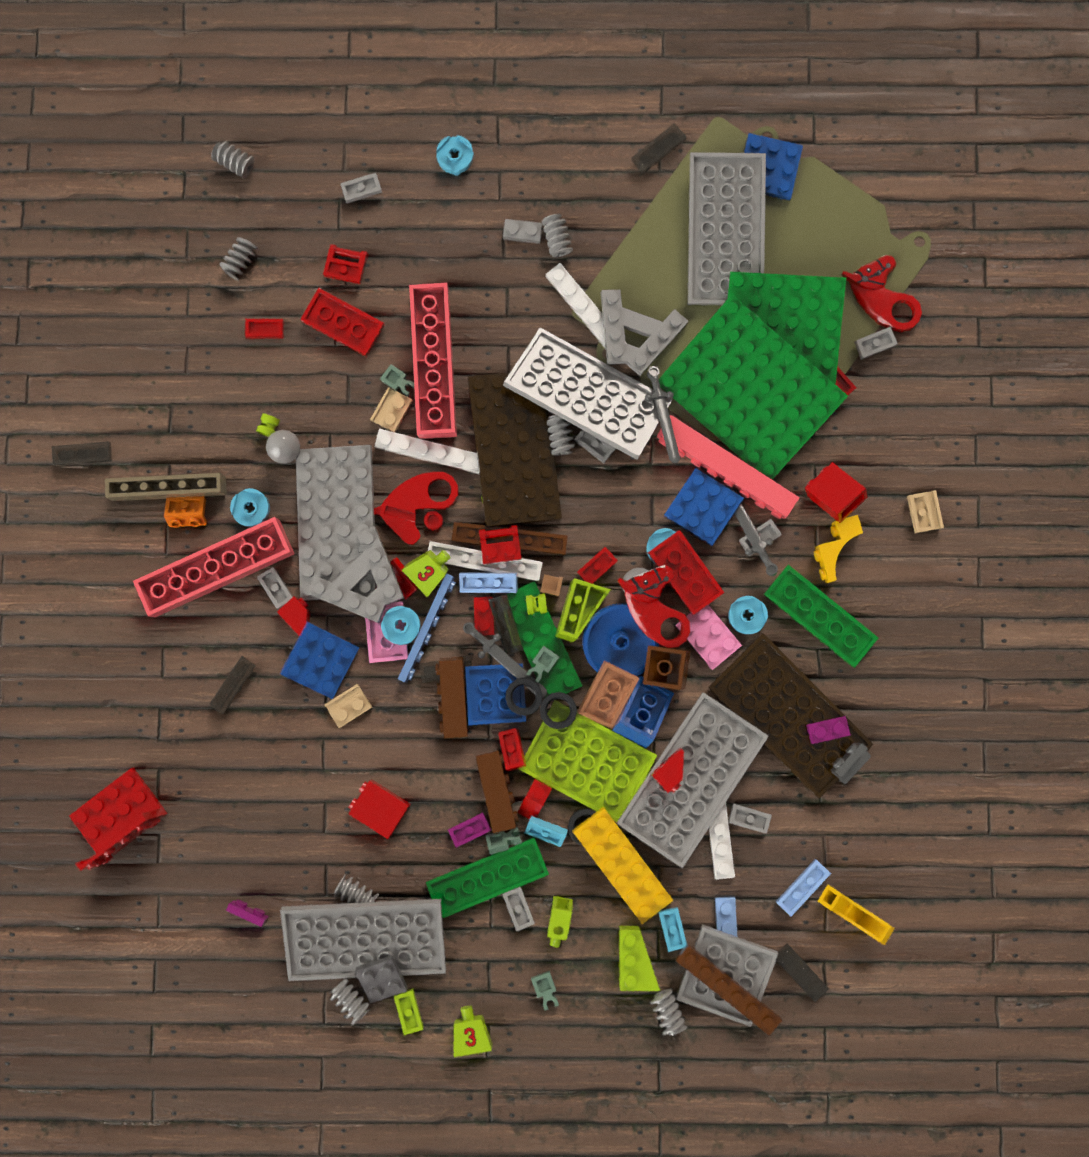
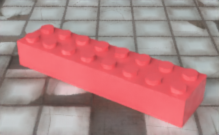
M448 284L409 285L417 436L419 439L457 437Z
M273 517L134 580L133 583L147 615L155 618L288 558L295 553L280 520Z

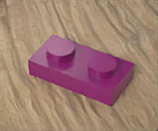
M846 716L806 725L811 744L850 735Z
M484 812L448 829V832L457 848L492 829Z
M234 900L229 903L226 911L260 927L264 926L269 918L263 910L247 907L248 904L242 900Z

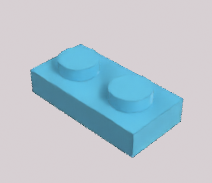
M531 816L524 833L561 847L568 830Z
M678 907L659 911L668 952L684 948L687 943Z

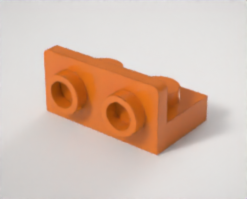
M205 496L166 498L164 518L168 526L179 528L206 525L207 521L204 516Z

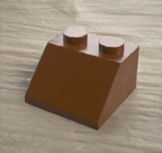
M648 645L643 684L678 690L686 689L691 651Z

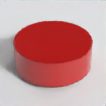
M430 511L424 517V524L430 530H438L443 525V517L437 511Z

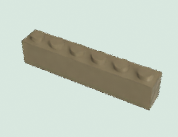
M221 473L105 479V498L112 501L226 495V476Z

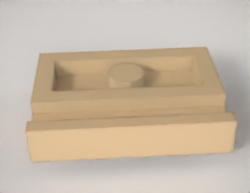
M388 387L370 420L396 433L413 400Z
M936 490L907 496L914 533L944 528Z
M359 684L354 685L324 704L338 728L343 727L373 708L359 687Z

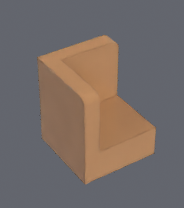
M544 574L540 594L559 598L563 577L559 576L558 578Z

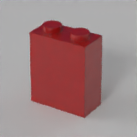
M833 462L829 466L824 467L815 479L810 480L805 487L807 497L839 523L868 498L866 488Z
M371 779L368 783L365 781L359 789V792H361L358 799L354 798L348 808L351 810L348 814L386 839H389L411 804Z

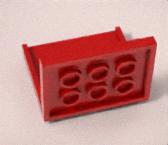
M134 767L130 768L69 815L96 853L91 858L75 864L80 871L87 868L91 870L102 864L105 865L113 859L117 852L147 829L161 822L160 819L168 814Z

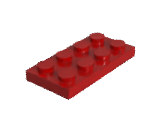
M320 288L317 289L300 319L302 323L366 357L385 326L384 322Z
M680 530L648 552L657 567L667 565L673 569L675 576L670 585L692 615L725 593Z

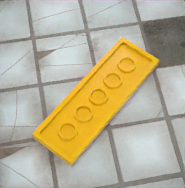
M604 807L572 830L642 924L673 901Z

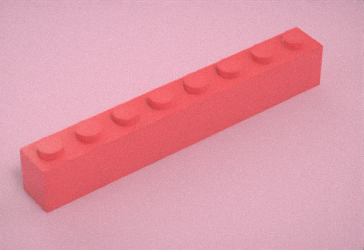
M670 415L681 457H688L691 459L690 462L699 468L702 466L710 476L714 478L719 477L723 480V484L729 488L734 487L738 489V493L741 496L752 498L758 507L762 509L767 508L772 511L771 514L778 519L788 517L800 497ZM661 428L657 438L662 445L666 446Z

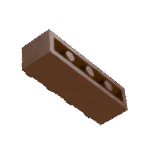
M463 657L440 658L439 664H436V675H440V683H437V693L441 694L442 701L438 702L439 714L442 713L443 721H440V733H444V738L468 737Z
M497 750L476 755L493 833L516 828L519 818L517 811H513L512 804L515 801L513 792L508 791L507 785L510 784L508 772L504 773L503 754H500V751Z

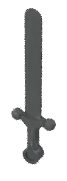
M651 366L647 372V377L651 379L654 393L652 395L646 394L645 400H655L669 459L672 463H678L680 455L665 398L672 399L674 394L670 391L665 393L661 390L658 378L660 371L656 366Z
M741 503L734 514L752 545L751 549L747 548L745 550V554L750 556L753 552L758 553L766 566L767 575L775 576L778 572V567L772 563L765 550L767 545L773 544V539L768 538L766 541H762Z
M468 622L464 624V632L472 635L483 645V651L478 652L479 658H484L485 653L488 652L517 679L528 678L536 682L541 688L542 698L547 695V690L544 686L535 681L536 679L531 675L528 676L526 670L495 644L496 641L501 639L500 634H494L493 639L488 640L475 629L473 623ZM525 685L529 690H531L535 694L534 690L531 687Z

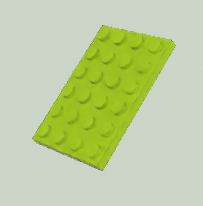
M554 700L547 715L552 721L563 722L568 718L570 708ZM577 712L573 723L564 729L550 728L543 721L524 756L526 766L518 769L595 811L604 807L612 819L617 822L645 780L657 755Z

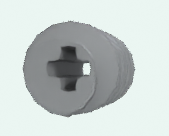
M228 141L222 144L219 142L212 150V160L223 165L226 169H230L231 172L243 177V179L247 178L251 173L254 157H248L246 152L242 153V150L236 149L235 145L229 146Z
M553 214L542 220L544 232L546 233L545 237L548 240L547 245L550 248L549 253L553 257H562L573 251V248H567V246L571 245V241H565V239L569 238L570 235L563 233L568 230V227L562 226L566 223V220L560 219L562 217L561 214Z
M240 237L236 239L238 244L233 243L232 245L234 250L228 251L230 257H224L226 263L221 262L219 264L227 275L237 281L239 279L236 277V274H243L240 267L247 268L244 261L251 262L248 255L255 256L252 249L259 250L253 243Z
M557 415L548 417L549 420L546 422L547 426H550L548 433L552 434L549 436V440L554 441L550 444V447L554 449L551 454L561 456L573 453L570 449L575 447V445L569 444L573 437L567 436L572 430L566 429L571 423L565 422L563 418Z
M346 874L334 892V897L342 894L341 901L348 898L347 903L375 902L379 896L377 893L372 897V889L366 893L365 885L359 889V881L352 884L353 877L345 880Z
M346 978L330 992L333 993L330 1000L338 999L335 1006L343 1005L341 1013L348 1011L346 1018L353 1017L354 1019L351 1024L354 1025L369 1012V1010H366L369 1004L366 1002L361 1005L364 998L362 996L356 998L358 991L351 992L352 984L345 986L348 982Z
M665 989L656 993L654 999L650 1002L651 1004H657V1007L653 1009L654 1012L660 1011L656 1018L664 1020L659 1024L660 1027L667 1028L662 1032L663 1035H674L687 1029V1026L683 1025L685 1020L680 1018L682 1015L681 1011L677 1010L679 1005L674 1003L676 998L674 995H670L672 989Z

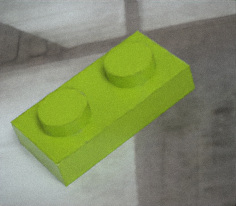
M414 989L394 995L404 1035L423 1030L424 1026Z

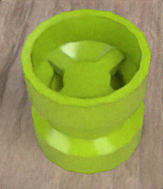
M263 413L260 418L261 424L257 426L256 432L269 437L275 432V428L279 426L280 420Z
M539 594L536 597L532 595L526 596L528 615L535 612L547 613L545 594Z

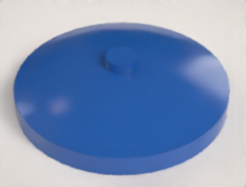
M627 603L612 604L595 613L586 625L582 639L584 655L597 673L603 662L607 661L638 676L645 671L648 645L659 647V643L647 637L635 623Z

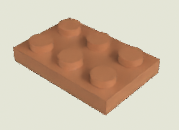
M604 661L577 712L613 729L639 677Z

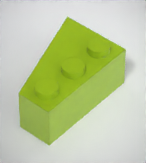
M574 578L569 585L555 637L570 642L577 640L611 589Z
M619 926L620 991H660L639 926Z

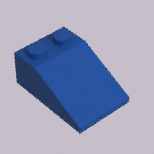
M640 675L612 731L647 748L655 739L674 693L663 687L643 684L644 677Z

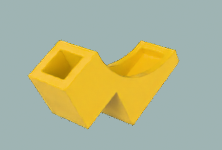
M858 515L847 517L841 523L834 521L831 526V533L833 537H836V541L815 547L814 557L820 563L821 569H819L821 579L825 581V584L837 580L835 571L836 560L842 547L853 537L863 534Z
M827 885L818 900L819 903L883 945L886 944L895 929L830 885Z

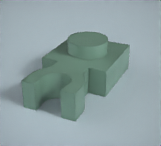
M390 364L380 378L384 384L397 391L400 388L407 397H409L410 393L405 388L407 386L414 388V382L405 380L407 375L392 364Z
M543 646L532 661L536 666L531 668L527 675L530 676L532 672H537L538 678L535 681L539 682L542 678V672L545 670L548 673L559 656Z
M518 827L511 829L508 833L501 831L486 835L490 855L508 850L511 844H521V838L518 836L520 835Z
M550 971L531 977L537 997L543 996L544 1010H548L547 1001L549 1000L554 1002L555 1007L558 1006V1000L552 994L556 991V987Z

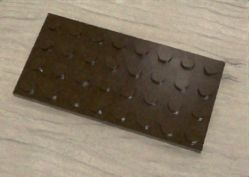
M509 373L468 376L486 527L562 519L554 455L551 454L553 448L550 447L552 441L549 440L551 433H548L550 426L546 424L549 420L548 410L503 386Z
M764 633L708 686L733 713L768 735L764 745L817 799H820L839 780L830 770L833 768L834 762L847 753L846 750L851 744L856 742L862 743L868 748L866 751L874 745L847 717L850 731L849 736L811 744L807 724L845 715Z

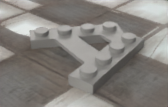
M620 290L601 291L607 364H627L641 376L689 321L675 309L663 322L623 308ZM624 329L649 338L640 348L625 343Z
M374 526L357 533L363 552L333 583L314 576L307 594L379 623L386 605L404 598L377 529ZM372 572L377 588L368 597L353 592L352 590Z

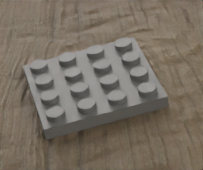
M702 925L694 948L761 1001L778 952ZM685 970L676 1000L750 1027L752 1026L753 1022L688 970Z

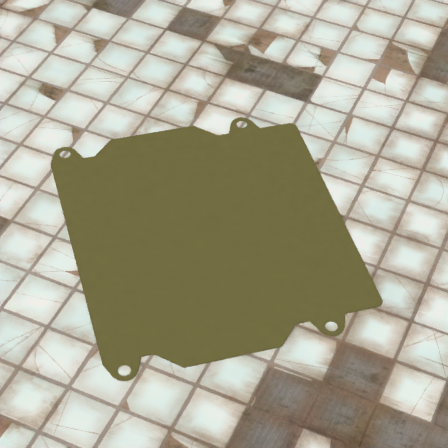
M715 117L585 292L601 313V291L620 290L622 307L662 322L675 309L689 321L640 376L641 383L653 389L651 379L647 377L649 368L656 366L660 371L658 378H660L722 306L688 305L690 152L744 153L748 137L747 134L721 117ZM769 126L761 127L751 133L762 136L764 132H770L773 139L778 140V133ZM813 156L800 158L790 201L765 195L764 273L843 277L841 275L843 271L852 274L860 267L884 255H890L894 257L896 267L887 276L885 288L890 291L904 293L928 260L931 239L927 233L922 231L912 232L901 240L893 236L890 232L885 205ZM923 237L925 240L924 246L917 247L914 243L915 238ZM847 280L838 356V367L844 374L847 373L859 356L854 342L874 334L880 327L861 308ZM572 310L573 317L584 324L574 310ZM624 329L625 342L629 345L640 348L649 338ZM598 342L597 358L607 364V359L602 355L605 348ZM673 398L671 399L672 401L668 407L670 411L714 442L721 441Z

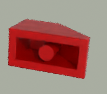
M293 596L277 611L298 636H300L306 622L310 623V610L307 608L309 604L302 597Z
M678 748L651 773L653 778L667 793L670 791L674 793L681 786L684 751Z
M535 778L517 813L528 819L531 816L537 818L552 787Z

